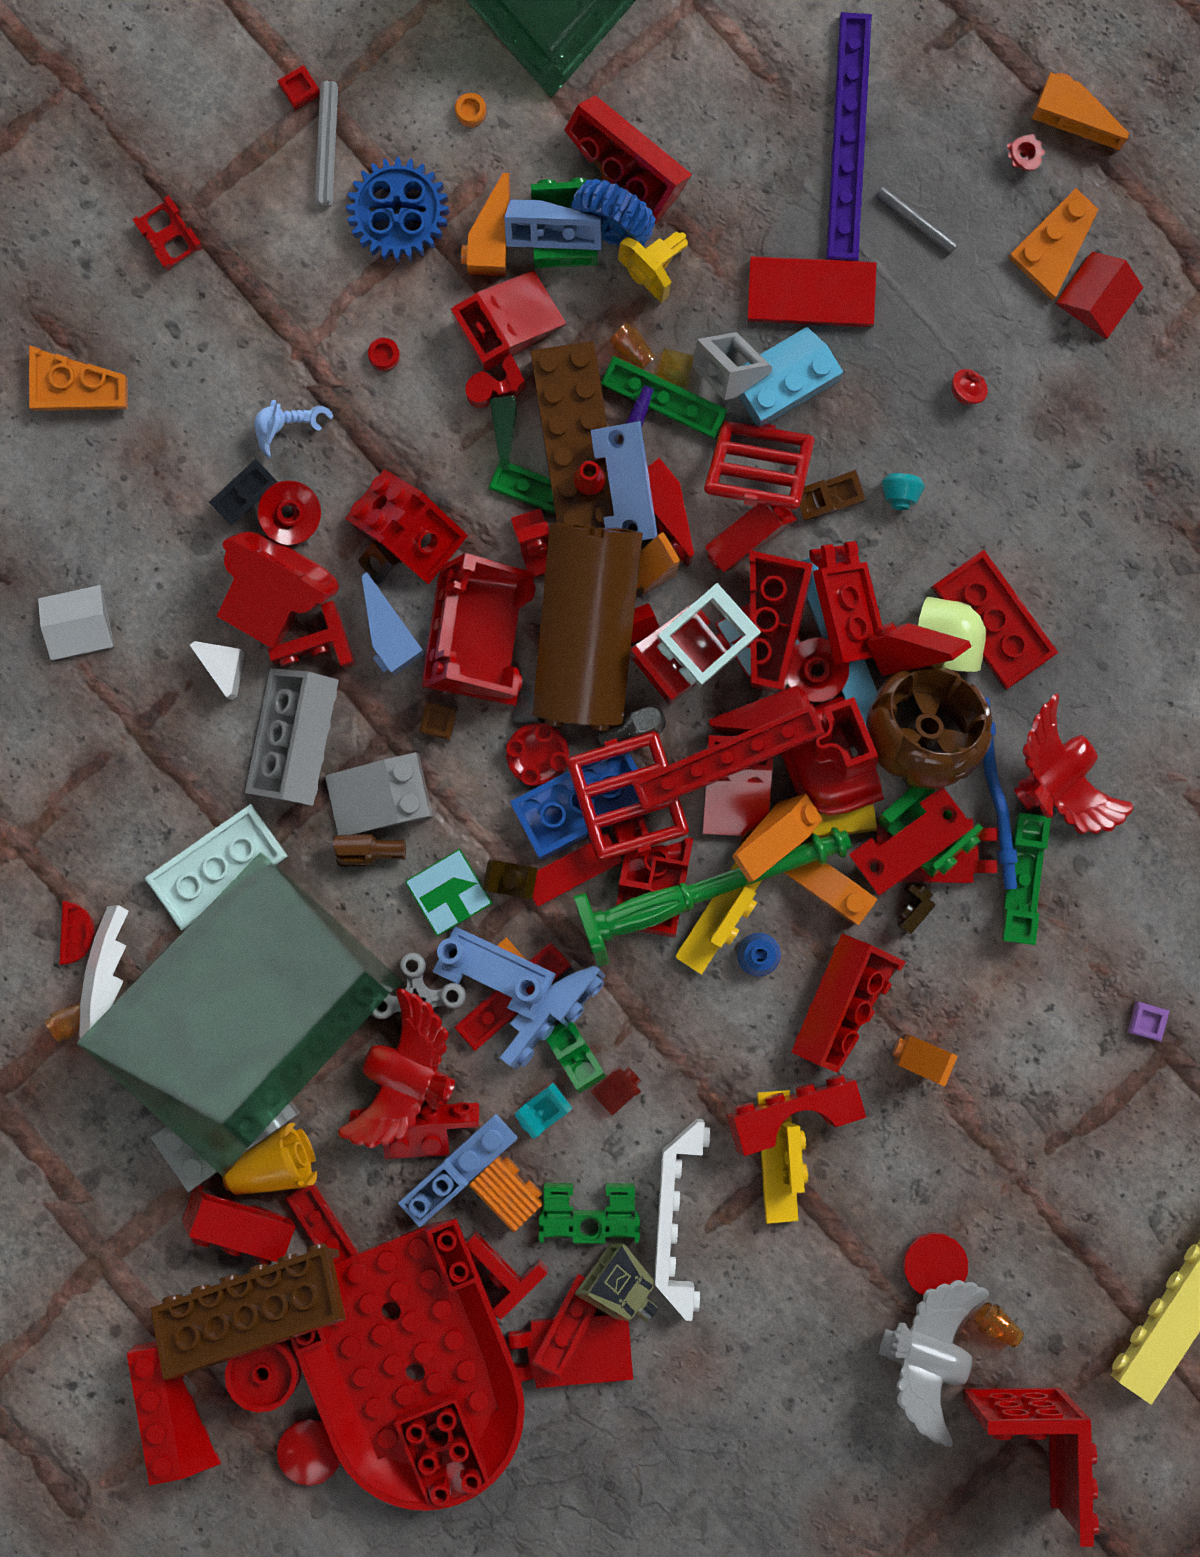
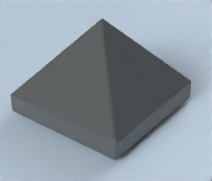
M520 690L512 721L526 725L531 723L545 724L544 718L532 715L534 693Z

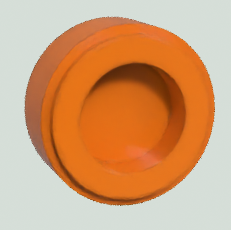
M476 93L461 95L455 103L457 120L466 127L479 126L485 120L487 114L484 99Z

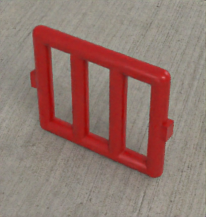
M726 420L720 427L704 491L709 495L742 500L744 505L756 507L757 503L795 510L801 504L815 439L809 434L776 429V425L764 424L759 427L757 425ZM734 434L801 447L798 454L730 442L731 435ZM726 454L796 466L794 474L726 463L724 461ZM721 475L787 486L791 487L789 495L722 484L719 483Z
M651 731L617 742V739L604 742L605 746L580 753L567 759V767L592 847L599 861H605L637 850L640 854L651 850L653 845L688 834L689 827L679 798L647 812L643 811L640 802L597 816L591 797L632 785L633 780L668 766L667 758L657 732ZM649 746L655 764L592 784H586L582 766ZM669 807L674 826L613 845H605L600 828Z

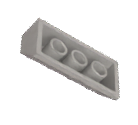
M270 668L245 793L305 805H314L315 796L318 791L321 765L324 761L327 735L331 727L330 720L333 705L337 697L338 679L308 671Z

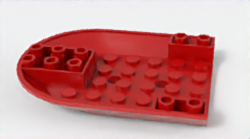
M454 1218L427 1224L334 1262L346 1320L290 1339L332 1447L345 1471L360 1487L372 1496L388 1504L410 1510L427 1511L450 1508L462 1504L485 1491L499 1478L511 1462L521 1439L524 1425V1393L517 1368L458 1220ZM388 1302H394L400 1307L401 1314L394 1319L387 1318L382 1311L383 1305ZM412 1363H418L423 1366L425 1374L420 1379H412L408 1376L406 1368ZM439 1428L440 1431L447 1432L448 1437L443 1440H437L431 1435V1431Z

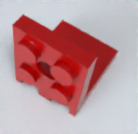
M385 469L373 479L369 489L360 500L353 504L350 512L345 517L351 525L383 545L428 585L469 536L422 491ZM431 533L430 543L422 548V538L426 534Z

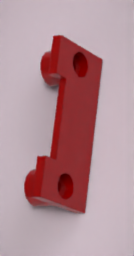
M945 788L938 789L920 802L926 813L878 847L871 838L849 854L879 896L974 828ZM945 810H949L952 813V817L949 820L943 818L942 814ZM872 863L879 864V870L877 872H872L870 870V865Z

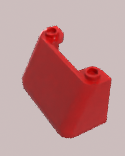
M464 553L443 565L438 575L422 678L424 686L501 698L517 696L522 686V676L519 674L518 668L511 666L519 608L526 605L527 602H531L535 595L536 586L533 583L535 572Z

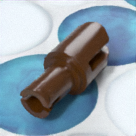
M373 834L338 835L333 839L336 863L339 867L374 866L377 860L385 859L406 860L405 839L377 840Z

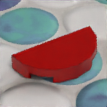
M62 901L59 965L75 963L85 957L92 948L96 935L94 921L88 911L79 904L69 901Z

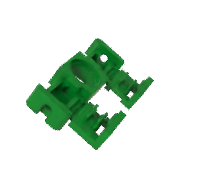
M544 1183V1210L539 1213V1241L541 1243H544V1237L573 1238V1243H605V1238H634L635 1244L639 1242L640 1216L639 1212L635 1211V1183H606V1196H610V1206H606V1210H573V1206H569V1196H573V1183ZM551 1192H568V1194H556ZM611 1192H628V1194H611ZM632 1211H635V1216H631ZM593 1219L598 1223L599 1228L594 1234H585L580 1229L582 1221Z

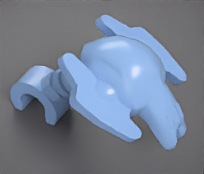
M271 400L270 406L263 408L255 418L254 427L259 448L265 456L271 458L269 444H271L274 435L282 429L284 423H309L314 429L320 431L322 428L317 424L316 416L319 413H324L328 418L332 419L333 414L324 406H315L311 410H291V412L285 411L283 413L280 404L276 403V400Z

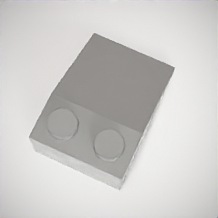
M416 752L325 775L338 835H355L433 817L420 755Z

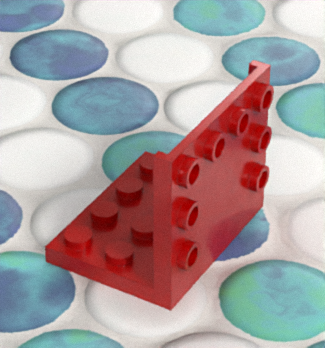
M1061 1388L963 1389L964 1403L986 1433L992 1435L993 1439L1009 1440L1013 1438L1012 1435H1026V1438L1042 1440L1046 1439L1047 1434H1049L1051 1509L1058 1508L1076 1531L1080 1547H1094V1535L1099 1533V1521L1097 1514L1093 1513V1500L1098 1499V1484L1096 1478H1093L1092 1465L1097 1464V1448L1095 1443H1092L1091 1419Z

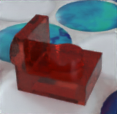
M619 1065L591 1090V1093L613 1116L635 1095L637 1096L642 1092L638 1086L642 1081L630 1067L624 1070Z

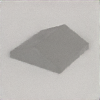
M101 585L38 598L40 628L51 661L115 648Z

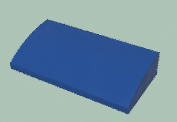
M629 752L581 767L587 785L638 769ZM569 771L510 801L540 861L589 837ZM633 784L591 797L596 816L640 802Z

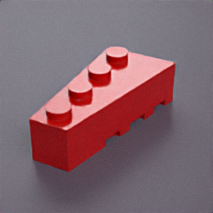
M749 550L750 620L761 631L760 635L751 642L752 688L778 693L786 689L813 575V564Z

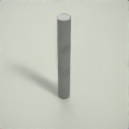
M885 186L877 193L876 197L946 252L951 254L958 243Z

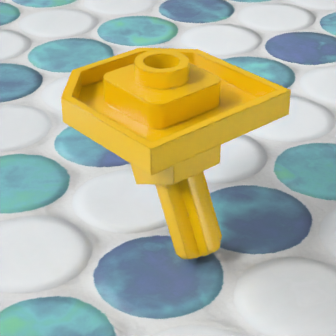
M675 232L664 241L659 238L647 248H644L638 241L629 237L624 238L620 242L618 260L628 269L631 278L639 285L642 284L661 304L668 298L672 283L665 269L673 257L688 246L686 234Z

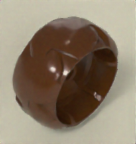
M937 665L925 666L909 671L901 670L891 676L876 693L867 713L866 727L878 754L877 762L892 776L902 777L908 781V785L918 788H944L956 783L960 779L967 778L978 767L988 752L992 740V734L990 733L992 714L987 700L974 684H968L955 671ZM907 701H916L922 714L917 717L911 729L900 728L895 720L897 707L903 706ZM937 710L944 711L949 715L961 732L944 729L942 721L935 715ZM938 743L944 753H937L931 750Z

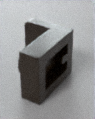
M489 859L483 890L532 900L538 868Z
M920 883L916 886L907 884L903 888L917 900L915 905L912 902L908 903L898 915L902 920L897 926L906 934H912L936 906L930 900L933 894Z

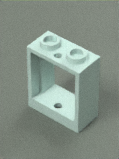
M716 583L658 634L657 639L660 644L657 648L669 661L675 658L682 666L679 670L680 674L690 685L696 682L701 687L754 641L761 631L721 586ZM711 601L739 632L742 638L702 673L671 636Z

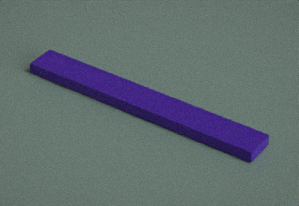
M841 12L839 16L826 260H859L872 14Z

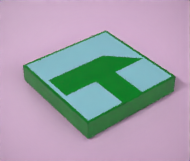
M460 848L405 881L437 937L493 904L487 892L483 890L481 882Z

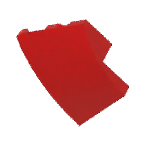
M688 837L681 842L663 846V844L651 847V850L640 854L638 851L625 854L616 905L648 892L677 886L682 882L686 884L693 838ZM680 914L638 931L676 938Z

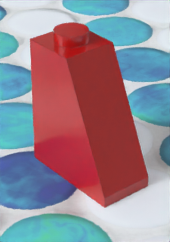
M757 503L756 507L751 508L705 546L709 553L707 557L716 569H721L723 572L732 570L749 557V550H759L798 519L790 509Z

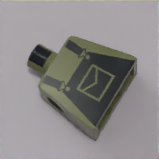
M610 1243L575 1293L579 1298L617 1320L630 1321L636 1314L644 1322H647L655 1315L658 1309L647 1298L655 1286V1281L624 1244Z

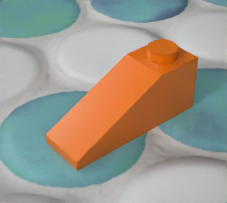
M1050 72L1042 87L1031 119L1120 150L1130 133L1080 82L1073 80L1071 76L1065 73L1055 74Z
M502 173L468 233V245H462L461 263L467 264L468 275L506 276L508 247L506 246L504 217L510 202L509 173Z
M664 532L655 537L641 550L637 589L640 588L643 595L677 576L680 559Z
M807 794L780 801L732 857L748 882H753L806 840L823 819Z
M814 861L783 872L853 925L859 926L878 900L827 863L821 865L818 861Z
M907 1033L904 1039L899 1038L892 1052V1056L896 1057L893 1063L944 1087L958 1055Z

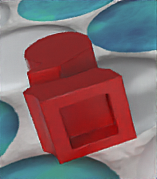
M511 353L504 359L502 364L503 374L506 376L504 380L498 381L484 371L478 372L468 379L465 392L472 406L485 408L492 403L494 397H497L500 401L510 397L517 398L519 393L526 388L525 380Z

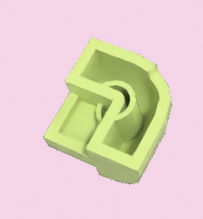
M927 597L921 610L918 626L969 640L972 646L956 659L934 665L954 671H980L986 641V626H984L980 615L971 606L964 603Z

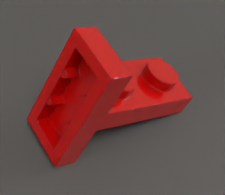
M540 508L510 518L526 570L535 572L534 578L545 575L549 540V526L547 521L544 520Z
M333 600L320 604L328 629L277 645L274 648H267L270 660L274 664L280 663L281 667L290 666L298 663L300 656L311 653L312 657L320 656L330 652L329 647L334 646L339 663L344 669L356 665L338 607Z
M477 1231L466 1240L474 1263L478 1266L483 1263L490 1270L491 1273L488 1276L493 1283L500 1289L504 1287L508 1289L493 1304V1311L500 1320L548 1274L549 1268L539 1259L521 1277Z

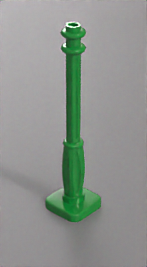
M832 827L829 836L820 839L816 834L811 835L809 843L794 848L753 882H748L738 867L690 885L682 882L677 886L642 894L604 912L602 909L593 912L588 897L584 892L574 895L573 898L597 967L600 968L609 964L604 943L611 941L614 936L654 926L687 910H692L696 903L814 861L825 865L828 856L838 854L840 858H844L847 855V850L851 849L852 845L846 830L839 831L836 827Z

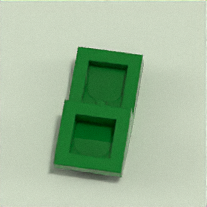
M570 1021L567 1027L562 1023L554 1027L546 1041L579 1094L607 1077L574 1023Z

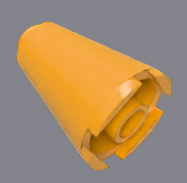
M292 1122L270 1134L225 1166L224 1173L222 1174L225 1188L235 1195L304 1188L313 1185L317 1179V1171L312 1172L311 1163L316 1161V1157L306 1133L302 1129L295 1130L293 1127L296 1124Z

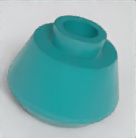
M905 473L888 474L881 482L885 501L891 503V508L895 510H909L910 506L917 504L925 489V484L920 477Z

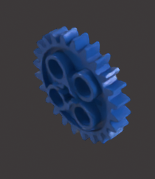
M396 157L394 166H390L385 158L383 159V168L381 169L372 163L373 173L369 175L367 172L361 171L364 182L353 181V186L357 193H348L349 200L354 204L346 205L347 213L352 215L347 218L349 226H356L352 230L354 238L362 236L360 239L362 248L371 244L370 253L372 256L381 250L384 261L388 259L390 253L394 254L397 263L400 262L401 254H406L409 261H412L413 251H417L423 257L424 245L434 249L435 245L432 238H443L442 231L438 227H448L447 219L442 217L450 214L449 207L443 205L448 202L447 194L440 193L444 189L443 183H434L436 176L433 171L425 175L426 168L423 163L417 169H414L413 159H409L406 166H402L400 158ZM386 189L390 191L389 196L385 199H377L375 197L376 192ZM416 189L422 192L421 196L414 200L406 197L407 193L411 190ZM396 206H402L400 214H394ZM373 207L377 208V210L373 212L370 211V209ZM422 208L426 209L425 212H420L418 210H421ZM380 220L390 222L388 228L381 231L376 230L374 225ZM416 220L422 223L420 228L415 231L406 229V225L410 221Z

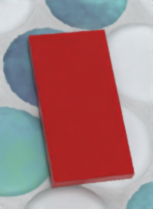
M750 256L747 322L873 327L875 319L877 262Z
M985 550L979 552L931 587L939 599L964 603L971 606L980 615L984 626H986L983 661L1004 690L1013 686L1059 653Z

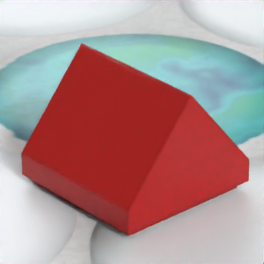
M649 603L635 608L631 644L645 639L659 628L656 616Z

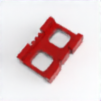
M168 195L164 198V202L139 218L136 216L132 220L143 237L145 236L163 267L169 271L174 265L203 248L191 227L188 229L182 220L179 209ZM163 210L170 217L171 224L161 231L155 232L149 225L148 219ZM182 236L188 244V250L173 258L169 255L165 246L174 238Z

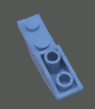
M592 966L575 972L551 985L534 1021L518 1014L510 1023L519 1031V1034L500 1059L516 1070L520 1066H526L534 1056L535 1052L533 1049L540 1040H546L554 1030L555 1026L553 1023L555 1020H559L566 1027L570 1021L574 1023L584 1011L583 1005L590 996L594 997L604 985L603 979L606 975L596 966Z
M495 1114L433 1169L398 1204L421 1227L464 1189L473 1178L513 1144L518 1137Z

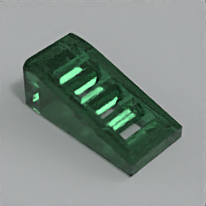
M515 396L492 398V401H490L499 463L502 470L509 469L517 415Z

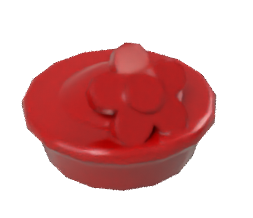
M962 369L954 374L951 390L954 397L960 403L973 405L981 403L986 399L988 388L983 376L970 369Z

